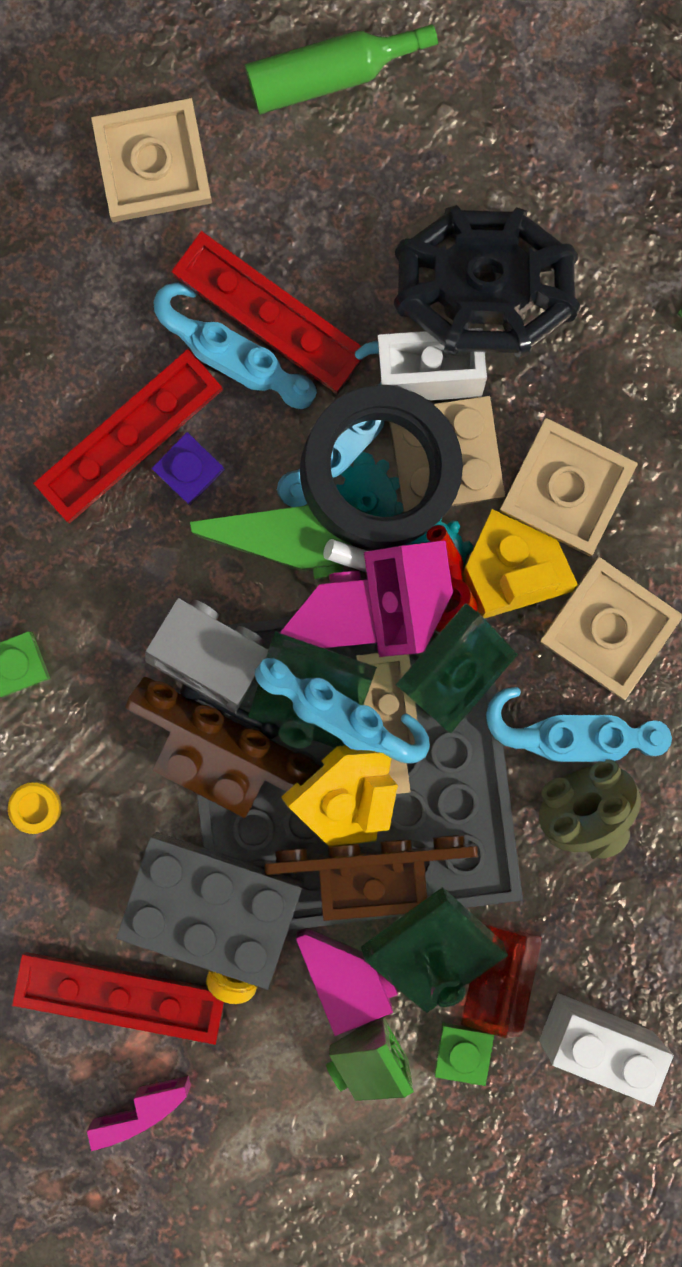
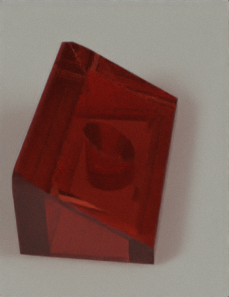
M482 924L461 1025L506 1039L522 1035L542 944L541 936Z

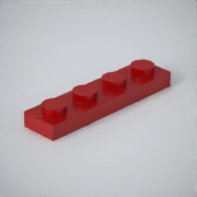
M200 231L171 271L173 277L337 395L363 361V359L359 360L355 357V352L362 347L203 231Z
M188 348L33 484L65 521L70 524L223 391L222 386Z
M24 952L21 957L12 1006L216 1045L224 1002L214 997L207 986Z

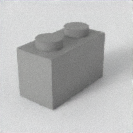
M178 598L145 651V662L236 714L256 680L255 669L263 659L268 658L270 651L262 646L264 640L253 631L242 626H237L233 630L217 621L219 614L208 605L198 600H192L188 604Z

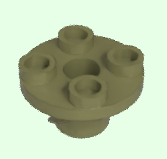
M606 759L604 762H597L593 766L575 771L565 778H555L549 781L544 786L541 794L544 800L539 811V823L545 836L555 847L568 852H587L592 859L609 858L615 856L626 847L630 838L629 828L640 810L641 794L632 776L621 769L614 760Z

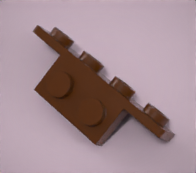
M149 677L142 678L125 705L127 710L170 731L153 769L154 772L243 818H246L264 781L288 791L296 783L302 786L321 768L310 757L301 753H294L269 740L262 732L248 729L224 717L217 709L189 700L176 692L172 686L164 682L154 681Z
M464 835L433 837L434 847L412 848V839L380 842L381 851L360 853L359 844L328 846V856L307 857V848L283 849L275 851L276 860L265 862V875L319 870L323 921L428 912L424 861L478 857L477 845L474 843L465 844Z

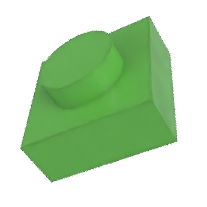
M28 631L0 642V698L50 680L33 632Z
M442 1023L434 1070L435 1078L486 1086L494 1040L493 1031Z

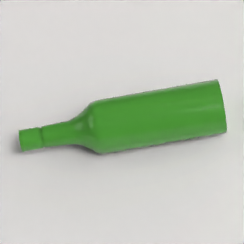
M433 24L388 37L374 36L364 31H353L244 65L257 111L261 115L370 82L376 78L381 69L392 59L415 52L418 49L422 50L438 45V38Z

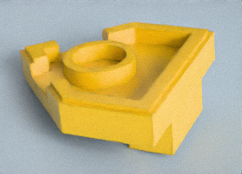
M493 509L487 517L481 534L463 570V579L477 601V611L481 620L571 593L578 585L557 539Z
M345 745L337 746L321 760L324 766L302 786L296 783L281 797L286 805L328 846L376 841L378 831L390 829L398 785L389 775L390 757L371 750H354Z

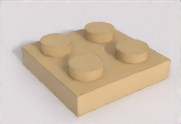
M192 98L91 117L112 222L212 203Z
M490 396L434 404L452 425L462 453V479L452 506L504 499L505 491ZM390 422L397 475L400 482V495L403 503V513L420 503L427 490L430 474L429 463L426 453L417 438L404 427Z
M545 418L499 512L555 538L583 554L592 556L638 463Z
M597 557L538 642L620 699L626 700L681 621L682 614L608 562Z

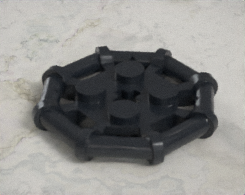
M457 205L445 209L442 217L413 238L402 239L395 249V257L399 261L398 295L394 299V306L398 314L402 317L411 318L445 346V353L456 356L459 351L514 353L517 358L530 355L531 348L564 322L575 320L579 313L580 303L576 299L574 270V265L578 260L577 252L571 244H562L527 217V210L516 207L513 212L461 210ZM449 236L456 239L455 244L447 250L446 244L440 249L435 247ZM519 237L537 251L535 252L529 247L528 253L518 246ZM419 268L433 269L434 281L419 284ZM551 271L554 273V287L541 284V272ZM481 272H491L492 279L496 281L485 282L479 280ZM437 302L442 304L446 316L453 320V324H450L434 311L430 305ZM536 305L545 310L524 326L523 320L531 307ZM470 324L503 325L505 331L469 330Z

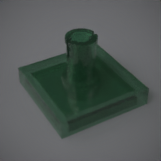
M465 603L440 634L434 631L425 651L415 653L419 658L397 682L396 686L451 734L518 654L481 614Z
M275 632L266 657L281 661L299 679L321 678L328 681L335 690L360 705H364L377 668ZM258 684L248 717L263 723L268 722L280 728L279 736L285 744L294 748H305L314 740L334 748L345 746L338 737L314 723H307L300 719L293 709V702L287 696L271 694Z
M443 887L361 946L364 961L426 1013L436 1006L451 1007L460 1003L466 994L465 986L508 956L503 941Z

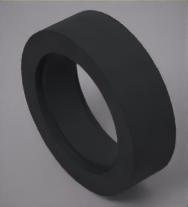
M367 386L346 393L335 400L316 421L305 442L301 455L300 481L302 491L316 519L337 538L349 544L367 549H386L403 546L415 541L428 532L452 506L462 479V453L452 425L445 415L429 400L413 391L396 386ZM370 420L389 421L404 427L417 438L426 453L430 472L427 490L417 506L397 516L379 517L359 511L343 498L332 477L331 454L338 437L353 425Z

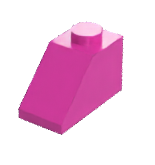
M446 541L364 552L379 657L424 652L453 594Z
M360 571L329 574L330 583L319 584L272 641L273 653L377 643L368 580H361Z
M308 928L297 931L296 941L334 1036L393 1013L390 998L397 996L398 993L387 966L378 969L373 956Z

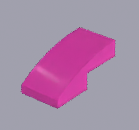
M189 1076L139 1087L133 1098L134 1110L94 1118L87 1129L91 1151L125 1141L165 1118L187 1097L191 1087Z

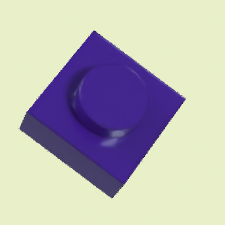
M188 432L151 468L189 506L225 470Z

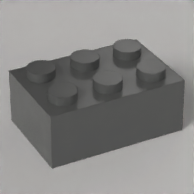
M156 832L149 839L116 939L268 990L304 881L284 874L265 875V868Z

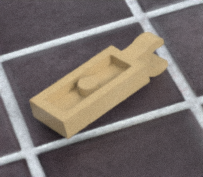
M378 653L357 655L356 661L362 705L373 708L380 715L383 726L391 734L408 744H414L413 734L401 722L403 714H409L417 720L409 654L379 657ZM391 759L389 775L398 785L396 794L409 793L410 784L407 763Z

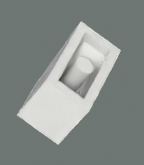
M472 328L469 330L483 331V328ZM428 332L378 335L381 385L404 388L428 400L482 397L487 380L485 352L459 351L456 356L445 353V346Z

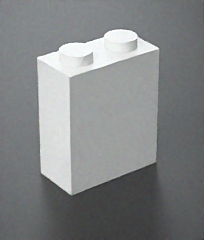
M557 993L539 1039L552 1066L652 1106L655 1105L674 1056L652 1030Z

